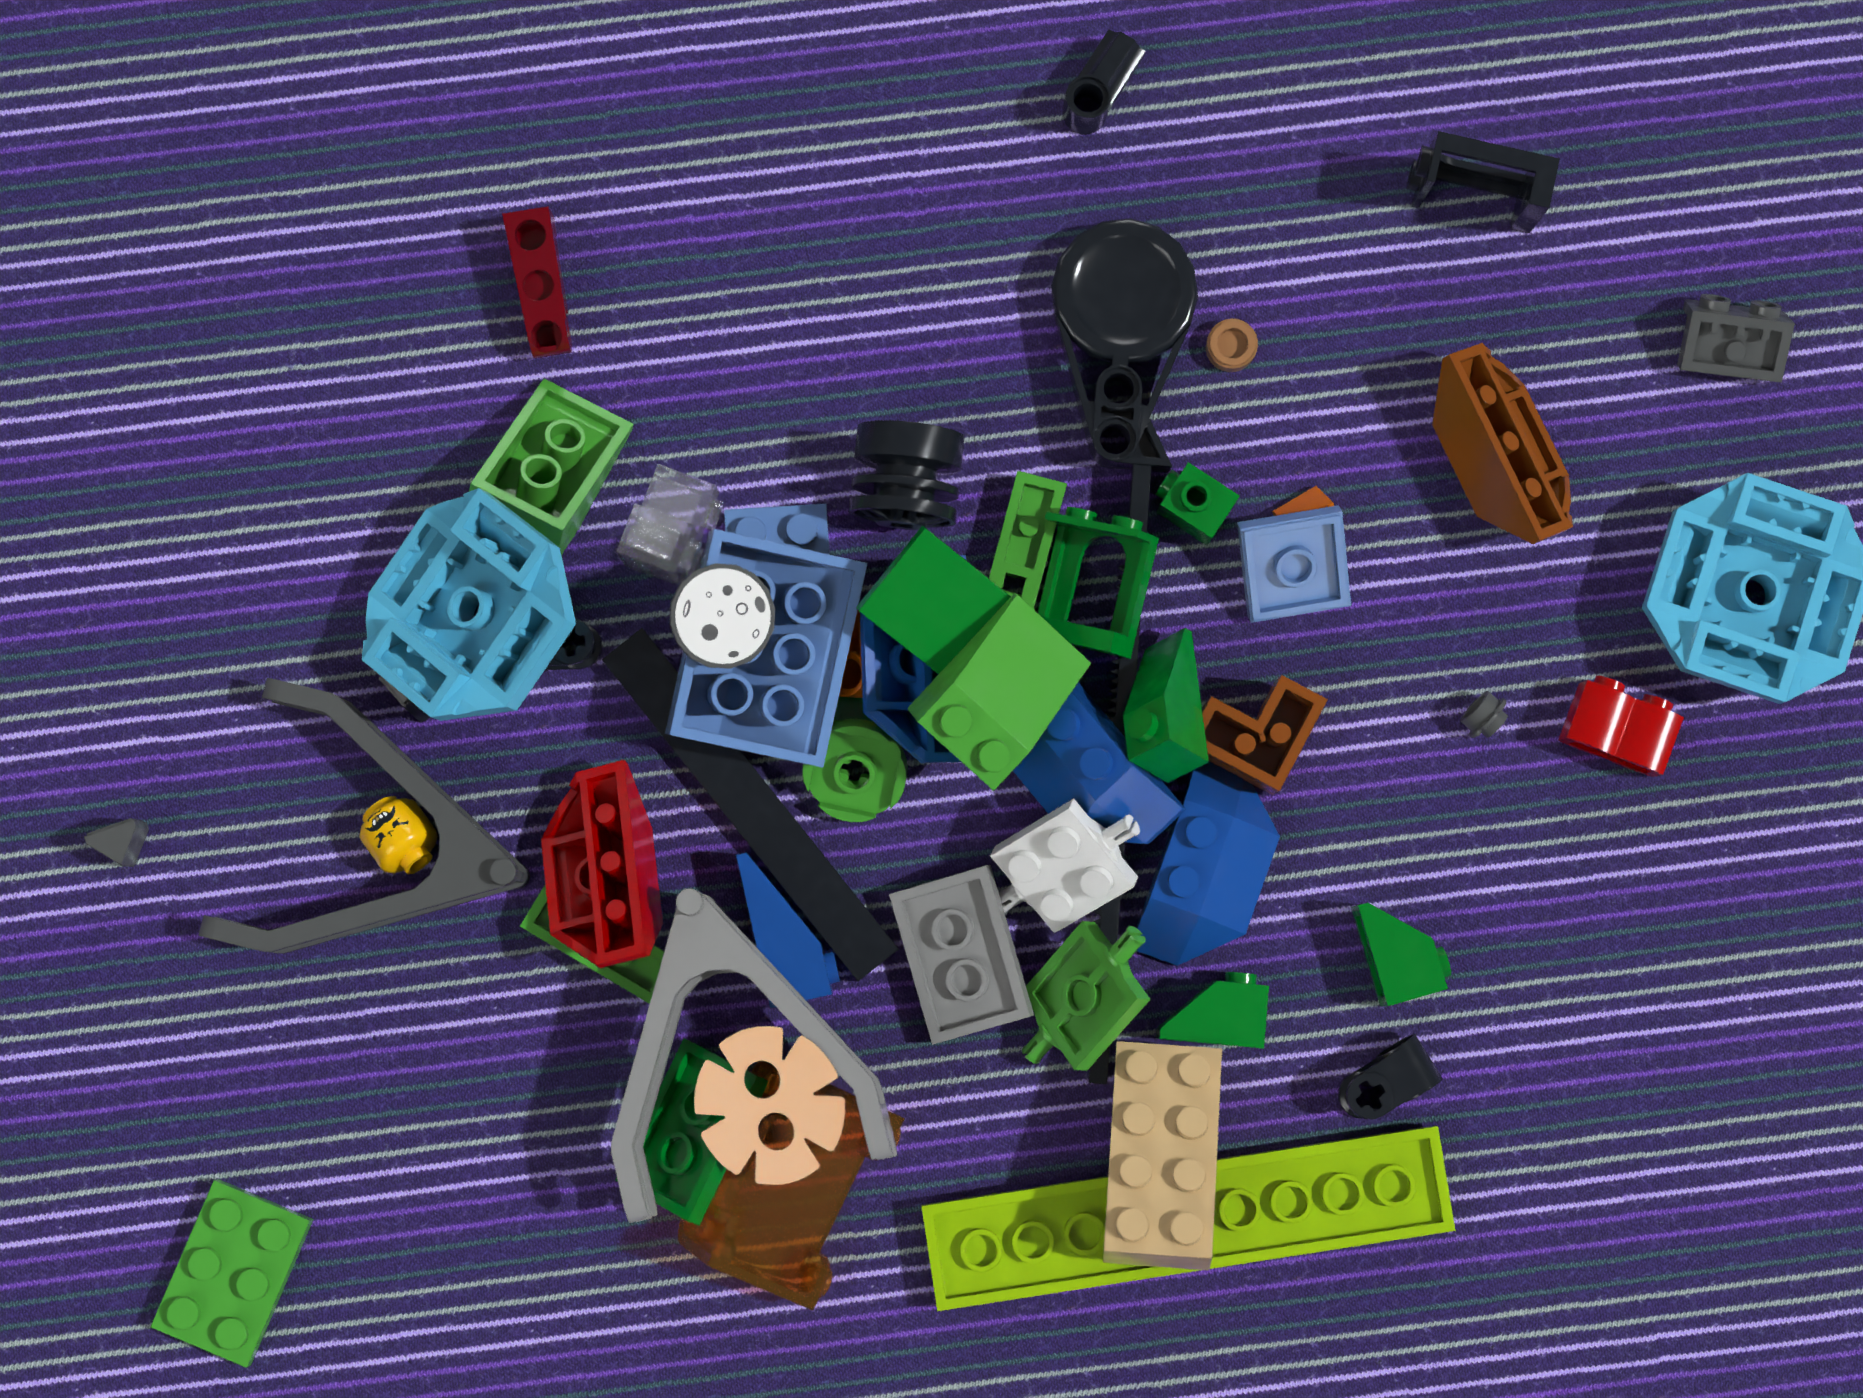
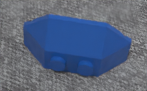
M960 555L966 560V555ZM860 612L863 713L920 763H962L920 725L907 709L939 674Z
M1079 682L1030 753L1013 770L1048 814L1074 798L1086 814L1104 828L1111 826L1126 815H1131L1134 818L1132 823L1137 821L1140 833L1123 843H1151L1186 810L1160 778L1128 761L1126 738Z
M1211 762L1192 770L1180 801L1186 810L1173 821L1136 928L1143 933L1140 936H1145L1146 942L1138 948L1137 952L1176 966L1246 934L1280 838L1253 784Z

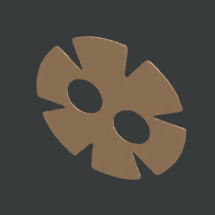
M752 1027L729 1036L719 1044V1048L733 1068L734 1073L710 1060H706L700 1070L694 1096L695 1113L725 1116V1119L701 1133L706 1146L713 1156L735 1175L740 1174L752 1153L756 1151L755 1181L758 1184H787L810 1175L820 1165L804 1138L832 1152L841 1137L844 1125L845 1099L839 1096L814 1095V1092L838 1078L834 1066L823 1051L804 1036L798 1037L787 1057L783 1060V1029L781 1027ZM756 1061L771 1063L779 1073L780 1085L777 1092L771 1097L757 1098L745 1086V1072ZM781 1113L792 1122L794 1137L791 1144L785 1149H769L760 1140L758 1127L760 1121L767 1114Z

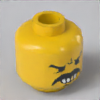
M389 796L377 801L367 809L362 818L364 823L361 826L359 837L381 870L388 873L405 871L406 874H413L423 869L431 861L432 854L430 852L436 845L438 834L414 800L407 798L397 799L396 796Z

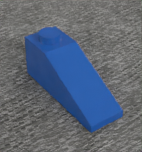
M747 853L736 855L756 947L806 1001L833 995L831 984L840 982L834 951L824 953L821 942ZM769 1000L770 1008H776V1006Z

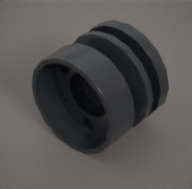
M876 420L858 424L854 458L856 462L876 469V473L858 475L852 478V488L868 495L850 498L848 510L850 515L876 522V524L904 530H919L922 525L925 528L955 525L956 508L939 502L957 500L959 490L957 487L937 480V476L951 475L961 471L964 435L952 429L918 422Z

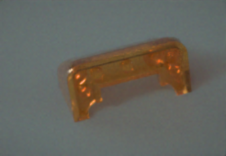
M758 1061L752 1072L769 1081L761 1097L768 1098L777 1092L780 1085V1076L775 1066L771 1063ZM832 1082L814 1092V1095L843 1097L845 1099L844 1125L841 1137L832 1152L804 1138L820 1165L816 1171L798 1181L787 1184H758L755 1181L756 1151H754L740 1174L735 1175L728 1169L726 1170L700 1226L681 1218L678 1228V1241L680 1245L707 1266L812 1311L819 1298L826 1294L832 1282V1270L830 1269L829 1259L821 1252V1249L865 1157L872 1160L855 1093ZM888 1110L897 1146L901 1135L900 1128L905 1118ZM770 1113L760 1121L758 1134L766 1147L772 1150H782L791 1144L794 1137V1127L785 1115Z

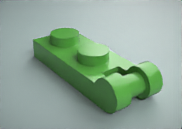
M1017 471L989 579L1001 589L1003 588L1005 576L1025 580L1022 595H1018L1034 609L1056 528V523L1046 520L1045 515L1046 512L1060 513L1067 483ZM1004 590L1010 596L1014 594V592Z

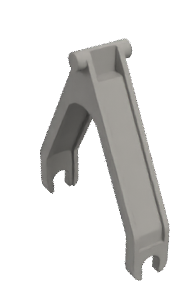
M694 889L682 890L676 899L677 908L611 1141V1154L628 1221L630 1223L639 1222L657 1216V1206L643 1145L685 998L699 982L716 974L739 973L748 976L794 1027L823 1051L837 1073L854 1090L871 1159L883 1160L897 1156L895 1138L885 1097L877 1076L715 903L714 899Z

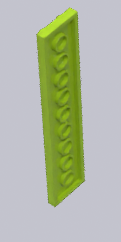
M1427 1126L1217 1159L1213 1249L1209 1269L1456 1231L1438 1126ZM1108 1176L921 1205L937 1311L1200 1270L1103 1263Z

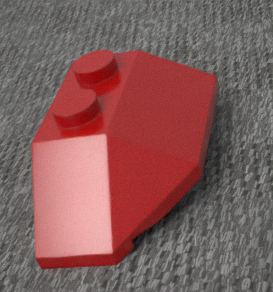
M620 760L576 772L569 784L571 789L558 805L541 838L550 935L599 968L650 956L663 925L653 830L629 765L625 760Z

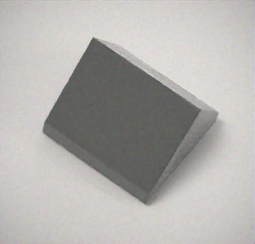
M130 818L86 833L87 836L84 838L87 845L118 864L134 867L149 828L147 822Z

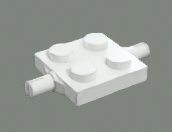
M1073 798L997 844L990 857L1010 879L1012 884L999 892L1004 913L1024 901L1032 906L1050 929L1056 933L1132 889L1138 876L1122 858L1118 845L1139 835L1140 828L1137 821L1132 823L1134 818L1131 815H1126L1111 826L1104 828L1101 824L1091 819Z

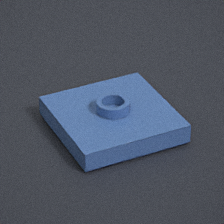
M1339 505L1237 522L1247 616L1251 623L1351 606L1343 513Z

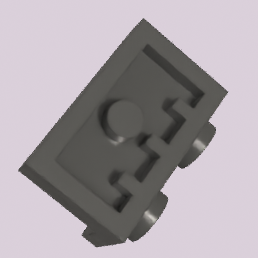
M1701 294L1699 301L1685 299L1683 311L1687 315L1677 363L1680 370L1782 383L1795 323L1785 312L1781 311V305L1761 300L1751 301L1750 307L1730 305L1731 299L1714 294Z

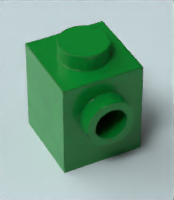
M1188 462L1181 474L1172 469L1155 495L1163 501L1156 513L1208 546L1240 495Z

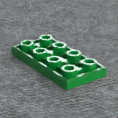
M922 525L856 608L939 674L1011 596Z

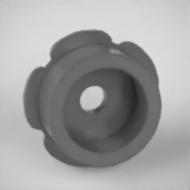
M1489 691L1481 694L1468 707L1460 719V722L1470 730L1468 735L1471 738H1475L1482 733L1486 738H1489L1497 732L1508 717L1503 711L1506 700L1504 698L1497 699Z

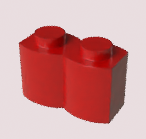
M1596 676L1594 682L1586 680L1579 683L1558 741L1651 777L1663 775L1684 719L1683 716L1672 712L1674 704L1649 694H1644L1642 700L1636 699L1623 693L1625 689L1624 684L1604 676Z

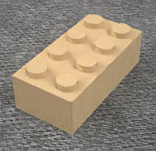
M1117 1041L1103 1263L1209 1270L1213 1249L1222 1048Z

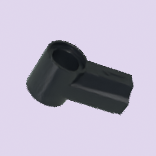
M1108 29L1079 76L1069 84L1063 105V119L1066 126L1073 132L1081 135L1092 134L1099 131L1105 124L1108 112L1145 56V51L1139 47L1136 40L1121 31L1114 32ZM1088 97L1097 102L1099 109L1093 112H1084L1079 110L1074 102L1079 98Z

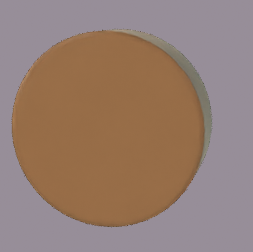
M1226 319L1217 323L1210 331L1206 341L1208 359L1216 368L1225 372H1237L1246 368L1254 359L1258 349V339L1255 331L1249 324L1239 319Z

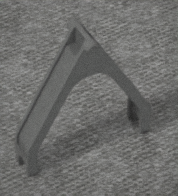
M267 678L262 698L272 700L276 704L329 716L434 817L440 835L439 856L430 875L415 889L273 930L203 915L198 936L262 952L285 954L513 889L524 888L529 883L530 872L526 866L522 865L351 702L330 692Z

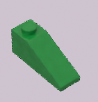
M1187 628L1145 649L1123 714L1128 761L1167 783L1209 762L1192 631Z

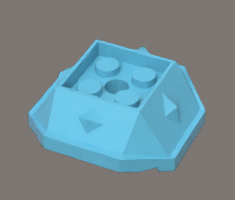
M1746 473L1672 511L1642 609L1680 671L1777 704H1782L1845 672L1863 615V544L1854 529L1855 524L1846 505ZM1748 580L1756 581L1763 587L1765 600L1762 605H1756L1748 599L1745 591Z
M480 488L463 494L464 497L448 500L427 508L368 593L366 611L367 640L363 641L362 661L429 717L440 721L517 711L576 625L560 548L498 499ZM479 605L478 612L474 617L475 609Z

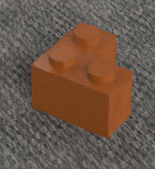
M1283 675L1274 681L1255 719L1211 696L1202 708L1209 762L1243 778L1271 795L1278 793L1328 699Z

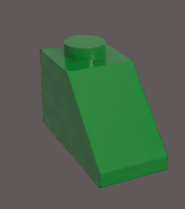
M1370 903L1351 907L1380 1006H1391L1448 989L1445 978L1451 976L1450 963L1442 946L1436 948L1433 938Z
M1226 972L1225 981L1210 982L1156 1028L1155 1038L1264 1049L1269 986L1257 985V974Z

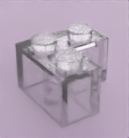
M657 464L642 506L634 503L616 550L624 565L677 586L695 570L700 569L705 549L701 548L702 536L705 529L713 530L716 527L723 508V502L717 500L719 492L716 485Z

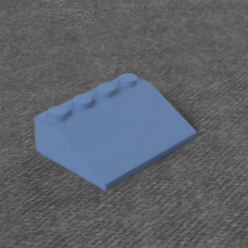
M713 529L708 533L701 568L712 564H734L754 573L769 589L775 606L774 631L766 648L753 660L731 669L708 668L690 659L683 652L665 734L823 768L856 619V607L859 604L867 563Z

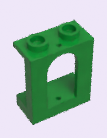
M1067 507L1065 515L1046 512L1045 519L1059 526L1038 614L1074 647L1131 659L1159 538L1143 532V522L1127 517L1113 515L1111 524L1096 521L1097 513L1075 507ZM1101 537L1116 538L1122 544L1126 554L1125 568L1110 631L1068 622L1083 555L1086 548L1094 540Z

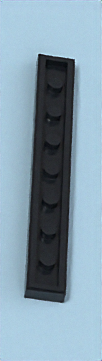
M643 628L602 659L858 982L899 950L740 750L665 734L678 672Z

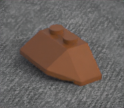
M1483 343L1454 352L1442 358L1432 426L1476 516L1531 544L1538 543L1572 528V516L1569 514L1571 504L1569 474L1525 385L1502 362L1493 358L1491 351Z

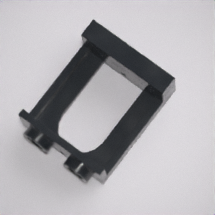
M1438 131L1430 146L1422 145L1418 159H1414L1407 181V189L1414 191L1411 207L1419 209L1434 185L1435 180L1516 198L1510 229L1529 234L1550 208L1560 158ZM1442 153H1447L1486 163L1526 171V173L1524 175L1476 163L1462 161L1448 157Z

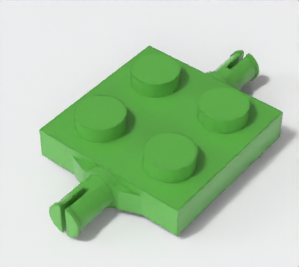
M1082 921L1026 985L1037 1025L1039 1026V1031L1022 1048V1053L1027 1054L1025 1056L1026 1059L1034 1064H1039L1052 1046H1055L1062 1051L1074 1070L1087 1071L1150 1001L1149 996L1133 976L1128 965V960L1146 942L1145 936H1140L1143 934L1140 930L1133 926H1128L1123 935L1112 945L1095 922Z

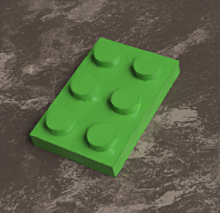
M220 1179L214 1180L151 1324V1328L245 1368L251 1366L314 1219Z

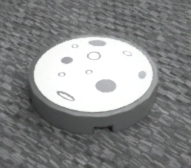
M712 564L695 570L679 584L670 603L669 625L676 643L690 659L708 668L731 669L750 662L766 648L774 631L775 606L769 589L754 573L738 565Z

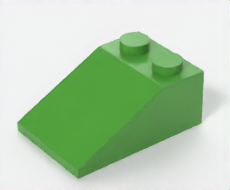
M543 379L470 483L469 492L480 488L490 493L557 545L562 555L584 521L632 432L634 424Z
M1014 593L907 709L920 725L994 791L1030 753L1091 663L1018 594Z

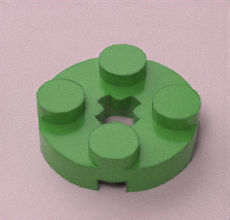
M864 719L834 720L824 767L803 764V781L807 791L809 792L810 789L813 797L819 801L818 806L826 814L842 821L866 822L876 818V814L885 811L889 806L891 809L901 798L908 773L907 758L902 749L903 747L874 722ZM852 760L862 762L863 767L868 768L870 774H861L859 781H853L849 779V771L842 769L841 766L843 764H850Z

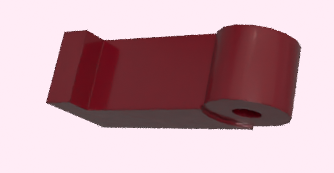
M548 206L503 213L532 356L535 359L572 353L571 335L567 319L568 308L556 240L557 233L554 215Z

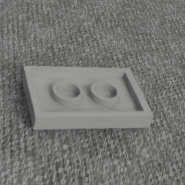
M991 865L889 894L932 1045L1034 1015Z

